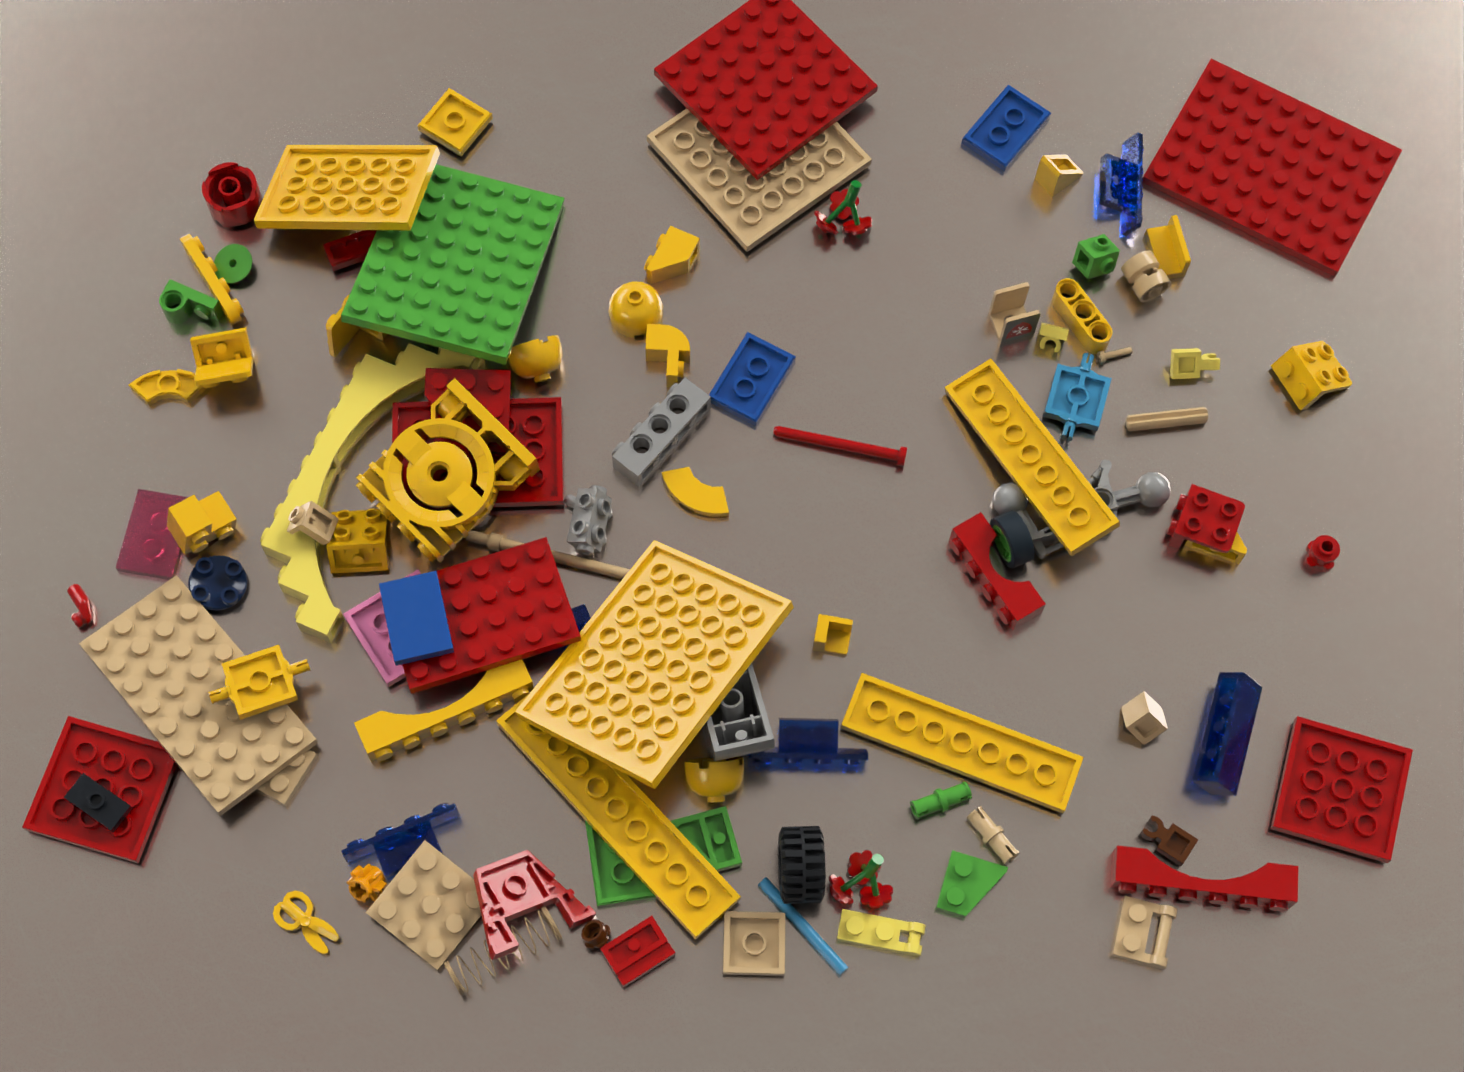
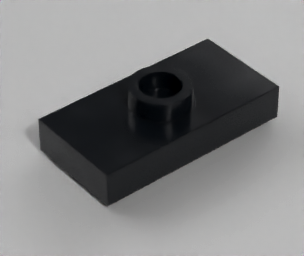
M84 773L64 796L67 801L113 833L133 809L129 804Z

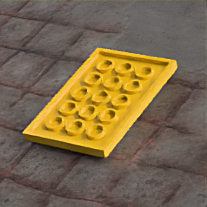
M287 145L254 218V223L257 229L411 231L440 152L437 145Z

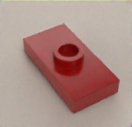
M362 230L323 244L332 270L335 271L364 261L377 231Z

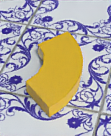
M177 369V371H152L140 376L128 385L149 406L159 400L168 398L180 399L187 404H191L207 389L203 385H195V373Z
M690 467L662 472V479L668 492L678 503L700 515L710 517L729 516L723 486L711 487L701 483L693 476Z

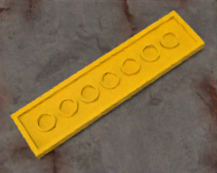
M991 358L945 386L946 394L1015 484L1021 489L1025 497L1071 557L1120 526V521Z
M861 673L841 724V729L1060 813H1064L1084 758L864 673Z

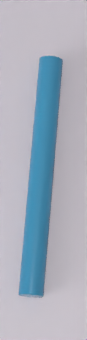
M765 877L758 886L782 913H785V916L839 975H842L849 967L792 904H784L780 891Z

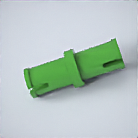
M964 781L961 784L944 790L938 788L931 795L910 801V808L914 817L920 819L937 811L946 812L950 806L972 799V793L969 785Z

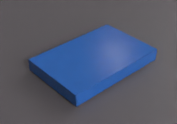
M1007 85L965 134L961 143L1005 172L1048 121L1051 112L1010 85Z
M747 332L709 394L711 396V404L756 426L794 364L796 356Z
M437 571L379 583L396 666L454 653Z

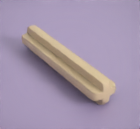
M1205 407L1128 415L1126 417V428L1131 432L1203 424L1208 420V411Z

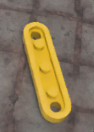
M187 234L180 238V242L214 298L219 300L222 310L231 325L241 321L240 315L244 313L243 308L236 298L231 300L228 293L231 290L223 277L217 278L215 272L218 269L210 256L205 258L202 254L205 248L198 236L192 238L190 234Z

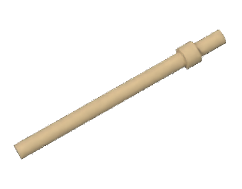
M470 530L468 532L469 535L466 537V541L486 545L487 549L498 552L500 549L505 550L525 544L505 539L503 535L493 532L489 535ZM551 550L555 563L623 579L630 570Z

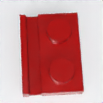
M653 916L648 917L600 948L623 988L676 955V952L672 949Z

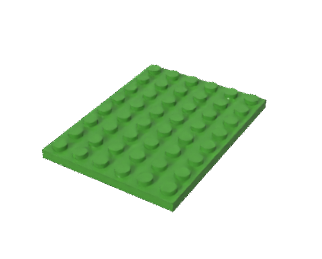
M436 164L411 231L377 230L341 314V322L506 365L563 209L565 198Z

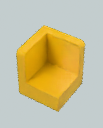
M819 614L813 650L846 656L853 620Z

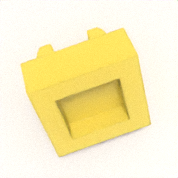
M1041 322L1038 333L1044 337L1040 340V349H1044L1046 341L1053 340L1056 344L1054 352L1058 353L1061 348L1060 340H1067L1068 328Z

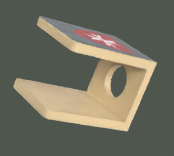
M1028 282L994 291L989 315L1000 344L1032 336L1035 333L1041 314L1039 310L1026 313L1024 304L1030 287Z

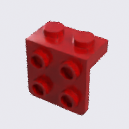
M1191 484L1187 494H1180L1175 510L1180 512L1177 519L1172 518L1168 527L1167 534L1171 535L1168 545L1179 549L1184 539L1216 551L1228 553L1232 548L1245 509L1244 503Z

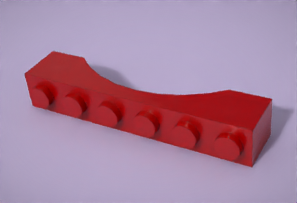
M1117 845L1112 852L1110 888H1118V892L1123 894H1136L1137 891L1149 892V896L1158 898L1167 897V894L1179 895V899L1184 901H1196L1197 898H1206L1212 904H1227V901L1239 902V906L1245 908H1256L1259 904L1267 905L1273 911H1287L1288 908H1291L1298 902V866L1267 863L1258 870L1241 877L1211 880L1179 872L1159 860L1148 849Z

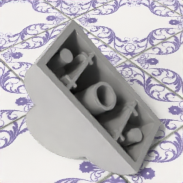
M752 663L702 727L709 756L714 761L775 748L774 736Z

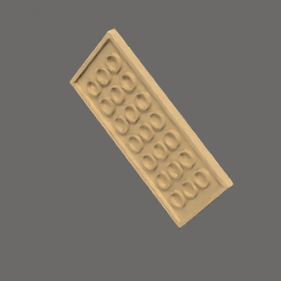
M177 575L79 643L87 656L219 816H222L299 756L318 744L317 739L287 704L241 720L236 706L230 698L212 704L208 692L226 687V676L222 663L245 655L203 605L193 599L191 591Z

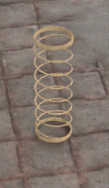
M545 906L541 908V911H537L541 923L543 925L544 931L546 933L549 946L543 941V939L540 937V935L537 933V931L534 929V927L526 917H524V921L530 934L535 949V953L530 949V947L521 937L516 928L513 925H511V930L514 937L515 934L513 928L520 936L522 941L525 943V945L528 947V949L535 955L537 951L527 922L533 928V930L541 939V941L546 946L550 947L548 934L546 932L540 914L543 916L545 921L550 926L556 939L558 941L562 940V936ZM484 940V946H485L486 952H487V954H488L489 960H490V962H491V965H492V968H493V971H494V975L490 972V970L487 968V966H486V965L484 964V962L481 960V958H480L479 955L476 953V951H475L473 948L470 947V952H471V955H472L474 964H475V966H476V969H477V972H478V975H479V978H480L481 983L476 979V977L473 975V973L470 971V969L468 968V966L465 964V962L462 960V958H461L459 955L456 956V959H457V962H458L460 971H461V973H462L463 979H464V981H465L467 990L462 986V984L459 982V980H458L457 977L455 976V974H454V972H453V970H452V968H451L449 962H448V961H445V962H444V965H445V967H446V969H447L449 975L451 976V978H452V980H453V982H454V984H455V986H456V988H457V990L459 991V993H460L461 996H462V995H465L464 991L468 993V992H469V989H468V985H467V982H466V980H465L463 971H462V969H461V966H460L458 957H459L460 960L463 962V964L466 966V968L469 970V972H470L471 975L474 977V979H475L480 985H482V979H481V976H480L478 967H477V965H476L474 956H473V954H472V950H473L474 953L477 955V957L480 959V961H481L482 964L485 966V968L488 970V972H489L493 977H496L495 969H494L492 960H491V958H490L489 952H488L487 947H486V944H485V942L487 943L486 940ZM518 946L522 961L517 957V955L514 952L512 953L520 962H523V956L520 947ZM505 955L508 968L504 965L500 958H498L502 965L509 970L510 967L507 956Z

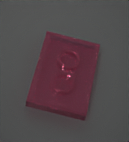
M138 489L115 567L117 571L167 580L176 575L182 550L167 528L168 508L188 497Z

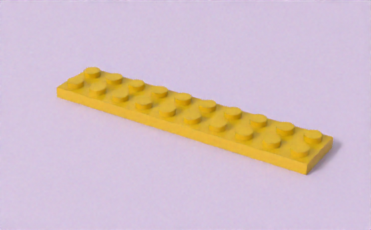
M527 694L496 720L497 725L696 940L720 919L726 911L730 910L740 901L741 896L627 774L519 719L515 711L529 695Z

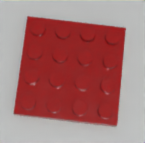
M68 716L22 828L29 832L139 863L177 764L157 741ZM83 773L133 808L114 833L64 798Z
M1297 716L1293 723L1271 829L1389 863L1392 858L1413 749Z

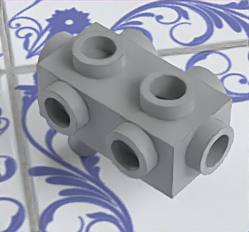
M592 485L590 488H578L577 497L569 494L564 499V503L574 509L566 542L583 555H593V552H601V548L607 540L605 529L607 521L612 517V499L606 495L607 489L602 486Z

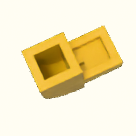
M647 324L646 361L667 362V387L678 383V377L684 378V363H690V344L683 332L673 326Z

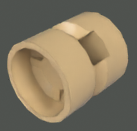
M1150 250L1134 255L1121 267V271L1130 284H1134L1133 291L1141 302H1148L1159 297L1171 286V281L1164 270L1158 269L1159 262Z

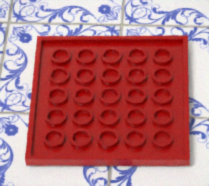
M749 0L654 68V75L757 181L878 90V85L792 0Z

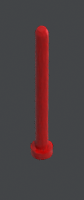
M782 426L774 427L773 435L776 437L897 461L898 466L903 467L908 447L901 446L900 450Z

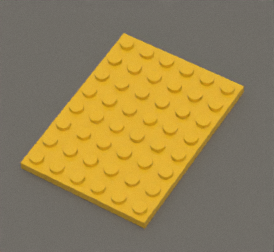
M654 540L579 632L581 641L570 644L515 713L519 719L655 789L794 608L792 601Z

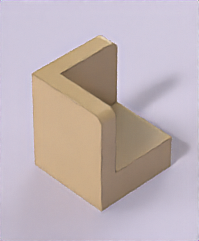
M1145 691L1121 707L1126 729L1143 745L1167 730L1162 708Z

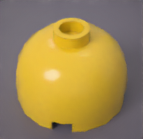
M632 281L622 284L614 291L609 301L608 314L610 322L617 332L631 338H635V335L646 336L647 324H660L662 321L663 304L658 292L652 286L643 282Z
M547 336L548 341L545 342L535 339L513 346L508 357L511 369L524 379L534 378L535 383L551 379L550 373L559 368L563 358L559 336Z
M709 757L684 761L686 782L695 794L707 797V802H724L725 796L735 793L744 779V758L733 757L727 761L726 759L714 761L713 758Z

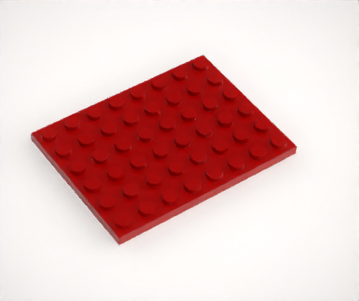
M1211 58L1141 182L1335 277L1399 158L1402 149Z

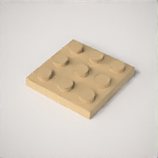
M426 840L423 841L366 912L437 971L482 916L474 879Z

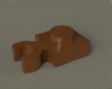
M1152 815L1148 822L1156 827V832H1150L1144 828L1140 833L1141 836L1146 840L1158 841L1159 844L1155 850L1179 866H1182L1198 839L1174 823L1171 824L1169 829H1166L1162 820Z

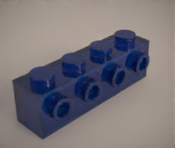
M1219 672L1192 779L1194 783L1211 795H1237L1263 688L1244 672Z

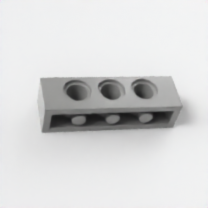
M686 377L679 384L675 383L670 387L666 395L667 397L661 404L657 402L649 411V417L643 423H637L625 443L620 442L612 452L613 468L638 487L711 409V396ZM674 408H682L684 412L676 414L673 413L671 410H673ZM658 427L666 429L664 433L660 434L655 433L653 430ZM639 447L648 449L645 453H637L635 450Z

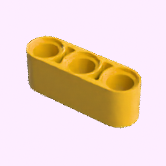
M1070 278L1060 280L1052 297L1053 307L1089 353L1097 354L1099 351H1105L1112 336L1110 324L1075 280ZM1062 293H1066V294L1070 295L1071 297H1070V298H1066V297L1062 296L1061 294H1062ZM1077 314L1085 315L1087 318H1079ZM1093 335L1101 336L1103 340L1095 339Z

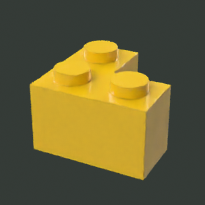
M217 491L198 501L195 495H192L169 507L167 528L184 555L191 551L198 553L204 550L209 545L208 542L216 538L222 540L230 536L234 532L233 529L236 527L237 519L221 493Z

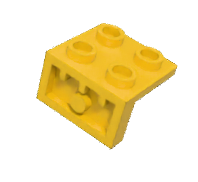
M371 508L368 510L331 512V514L339 518L331 540L326 546L331 574L389 570L386 544L388 519L380 510Z

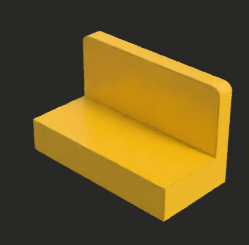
M1173 215L1167 226L1149 228L1145 232L1148 248L1159 262L1158 269L1164 270L1169 279L1185 277L1191 263L1178 216Z

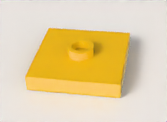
M448 88L417 127L418 131L462 156L493 117L492 113Z

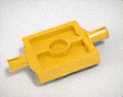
M276 645L222 663L226 676V687L209 691L208 693L212 704L230 698L236 706L241 720L297 701L298 698L293 686V676L310 671L307 659L289 665V662L283 657L280 646Z

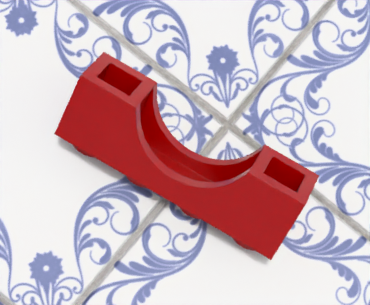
M980 512L952 528L949 543L954 553L961 555L966 562L965 567L970 576L977 578L982 585L981 590L986 599L994 602L1002 622L1006 625L1009 624L1012 630H1015L1042 614L1046 603L1030 581H1011L995 571L990 561L989 550L993 546L997 534Z

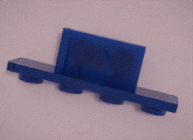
M1139 132L1123 142L1122 159L1108 153L1100 157L1099 204L1121 212V235L1128 236L1140 228L1143 220L1142 164L1144 146L1143 134Z
M779 718L778 747L751 753L749 757L755 758V762L769 763L772 762L773 758H782L786 763H802V759H814V763L830 764L832 760H844V764L858 765L861 764V760H868L867 749L838 748V719Z
M443 803L434 807L432 813L422 817L421 815L411 816L404 820L403 825L394 829L392 827L380 829L375 833L376 836L365 841L363 838L348 843L347 848L341 852L346 862H351L376 852L384 875L388 878L397 874L424 840L442 853L432 827L456 818L460 814L455 803L451 805Z

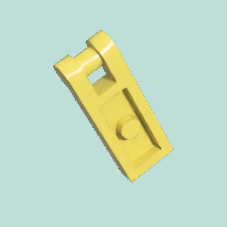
M842 909L836 941L910 956H921L922 946L920 945L921 936L925 934L926 925ZM900 932L909 934L908 943L899 942Z

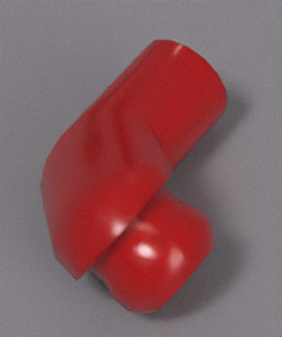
M73 584L68 588L67 593L79 611L73 613L71 619L78 628H81L85 624L89 625L93 618L90 600L79 584Z

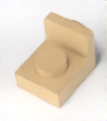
M309 501L300 507L296 506L289 515L290 524L287 532L294 534L302 531L322 545L330 542L339 518L313 501Z

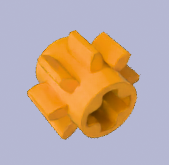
M369 863L364 868L358 865L350 872L352 877L347 881L350 894L356 900L363 901V903H366L370 898L375 902L383 892L382 889L387 885L384 882L383 872L378 867L371 866Z

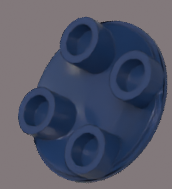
M219 555L208 558L203 557L196 562L195 567L190 573L188 587L193 599L200 602L204 608L224 610L237 604L244 596L247 588V576L241 563L237 560Z

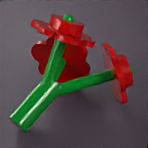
M853 180L849 189H843L841 192L835 191L830 195V201L832 202L830 210L833 213L828 218L817 210L814 212L817 217L816 224L820 230L837 235V227L832 221L836 217L840 220H845L849 215L853 216V220L843 224L845 233L860 235L872 227L871 217L861 218L858 216L856 206L859 204V198L857 196L862 186L859 181Z
M864 850L862 853H852L849 857L851 865L848 867L847 872L849 875L854 876V878L845 883L840 876L836 877L833 874L829 876L831 884L830 893L833 898L843 905H851L853 903L851 887L856 883L864 885L870 880L871 886H865L860 890L861 903L863 905L869 904L870 908L878 909L885 903L891 902L893 887L891 885H882L876 880L878 877L877 871L884 862L883 856L880 854L872 856L869 850Z

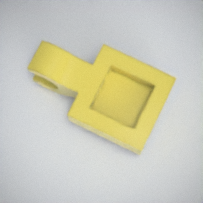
M1199 348L1171 349L1170 376L1172 379L1200 378V370H1220V358H1216L1215 353H1207L1201 356Z

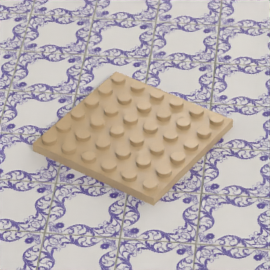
M687 108L647 135V142L746 252L869 167L872 162L870 156L838 122L823 131L758 181Z

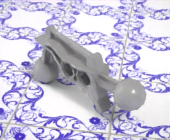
M1102 460L1099 468L1088 480L1091 485L1098 481L1097 487L1094 489L1116 517L1119 507L1138 502L1147 507H1159L1169 499L1171 493L1170 482L1164 475L1158 472H1148L1136 481L1135 486L1113 492L1108 477L1112 466L1109 460ZM1004 483L995 490L992 497L995 511L1001 515L1013 510L1022 517L1031 534L1034 551L1040 559L1045 558L1046 554L1064 547L1061 542L1048 548L1044 547L1053 544L1058 538L1049 527L1038 531L1026 511L1028 499L1015 483Z

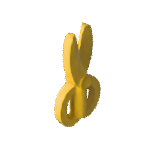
M300 891L288 892L283 898V902H279L274 906L273 917L275 922L286 931H296L301 928L306 941L320 954L327 955L329 950L319 934L337 942L340 938L338 933L324 920L312 917L314 911L313 903L307 895ZM296 898L303 901L307 906L306 912L304 913L291 900ZM280 911L286 912L296 922L293 924L285 922L280 916Z

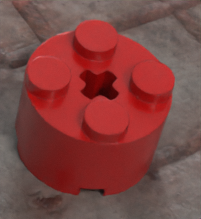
M234 162L222 163L213 167L208 172L209 176L205 182L203 181L202 193L212 217L223 227L240 226L253 220L262 202V195L254 173L249 168L238 166V163Z

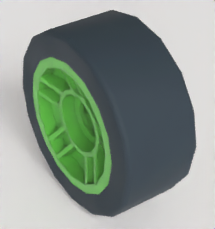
M1011 510L990 520V525L997 534L994 546L1007 567L1015 568L1034 559L1035 551L1031 534L1024 520L1017 512Z

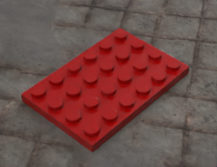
M561 397L510 399L509 432L536 457L540 470L534 476H529L514 491H499L493 507L564 505ZM429 401L393 402L392 443L410 426L431 419L432 404ZM433 438L425 440L427 444L432 442H448L460 448L469 458L473 468L471 487L482 497L484 491L476 484L477 466L471 452L464 445L452 439ZM495 453V455L492 454L495 464L504 455H498V453ZM405 458L403 459L402 481L404 489L416 504L428 510L456 509L454 506L434 508L420 502L409 488L407 482L409 462ZM444 469L437 470L433 474V480L438 482L445 480L448 471ZM503 477L499 479V481H506Z
M547 537L436 570L454 653L402 664L410 692L413 694L581 641V636Z

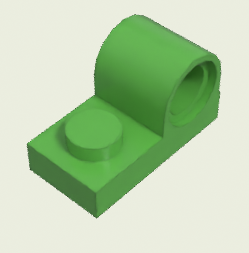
M169 279L159 298V304L165 317L173 324L184 323L190 318L193 311L203 319L211 318L219 321L224 313L219 300ZM180 304L178 307L171 309L173 305Z

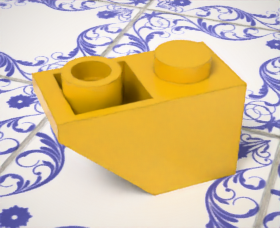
M670 226L666 234L662 233L656 244L657 251L654 256L650 255L645 263L644 270L646 271L647 282L653 284L688 273L700 251V238Z

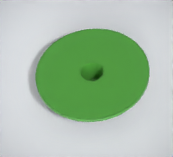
M240 244L225 246L215 257L214 263L218 269L215 274L219 279L223 277L227 283L240 282L249 274L252 268L250 251Z

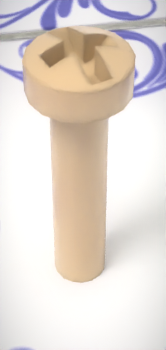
M1131 347L1106 353L1099 351L1097 352V359L1102 364L1107 359L1132 354L1133 351Z

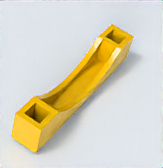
M518 660L487 670L483 678L469 693L445 708L415 715L379 711L354 722L370 761H384L392 757L393 752L397 750L414 748L421 743L422 739L429 736L439 737L448 732V728L454 725L469 724L476 719L477 715L484 712H496L503 707V704L512 700L520 701L534 689L533 681L523 660Z

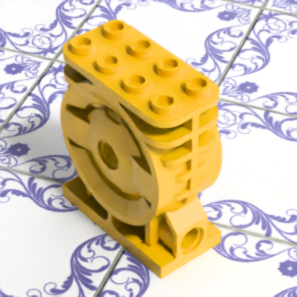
M454 378L447 385V390L431 405V419L418 422L404 430L394 440L388 451L385 449L381 453L382 456L375 463L372 461L368 465L370 468L363 475L359 474L356 476L359 482L355 486L371 503L375 499L379 502L376 507L391 523L395 519L399 522L396 527L411 543L415 539L419 542L417 548L431 563L435 560L441 563L444 560L443 557L450 550L453 551L456 548V544L462 538L465 539L469 535L468 532L478 526L488 516L495 504L499 491H514L529 476H534L540 469L536 457ZM467 416H471L481 429L476 432L461 422ZM448 438L464 445L475 459L477 466L476 484L484 491L482 497L471 487L473 468L467 455L451 443L432 442L427 444L425 440ZM490 442H496L506 452L496 464L487 446ZM405 458L409 462L407 467L409 488L420 502L434 508L454 506L462 516L457 518L450 510L433 511L416 504L404 489L402 481L403 459ZM439 469H444L448 471L446 479L440 482L433 480V474ZM503 477L506 481H499V479Z

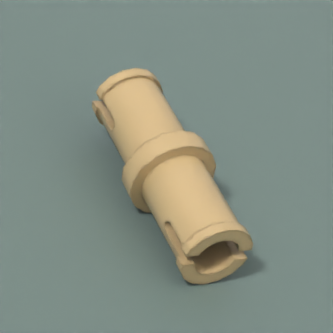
M980 806L977 808L978 811H972L967 816V819L981 834L983 843L990 845L1003 861V864L1006 865L1009 863V860H1014L1020 852L1003 834L1004 829L1000 825L996 826L983 810L984 808Z

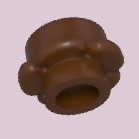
M599 920L588 922L583 927L581 933L585 946L588 949L601 948L607 944L611 929Z

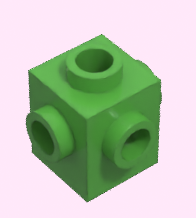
M1105 234L1079 241L1072 263L1087 279L1114 271L1120 250Z

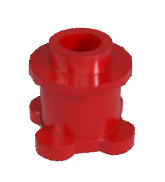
M1328 535L1317 537L1307 545L1309 555L1305 562L1310 568L1316 566L1322 567L1326 571L1331 570L1334 567L1333 561L1340 553L1339 543Z

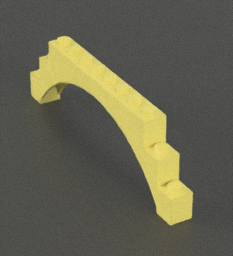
M408 343L406 349L399 352L395 365L365 354L362 362H357L353 370L352 380L349 385L346 384L343 387L337 407L332 408L328 414L325 429L317 434L310 456L306 455L303 459L299 476L289 484L288 496L284 503H280L277 506L273 523L270 528L267 527L263 531L260 539L265 555L288 564L284 565L278 574V584L282 592L306 602L298 607L295 615L300 631L332 644L344 621L341 610L333 606L328 596L322 576L319 542L302 531L294 534L287 532L290 524V513L296 506L300 507L309 501H313L322 508L324 507L327 492L335 473L352 445L368 427L393 408V402H401L425 390L426 368L477 369L482 358L440 347L437 355Z

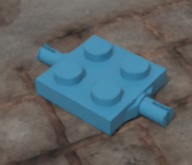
M1089 353L1082 355L1080 367H1069L1058 364L1056 367L1043 417L1064 423L1061 435L1063 440H1065L1068 431L1067 441L1073 440L1075 427L1098 431L1112 378L1098 375L1091 370L1094 355L1090 354L1086 363Z

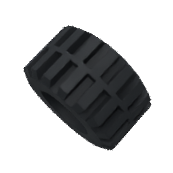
M819 826L782 827L779 832V888L784 904L821 903L824 898L826 882L825 847L823 833Z

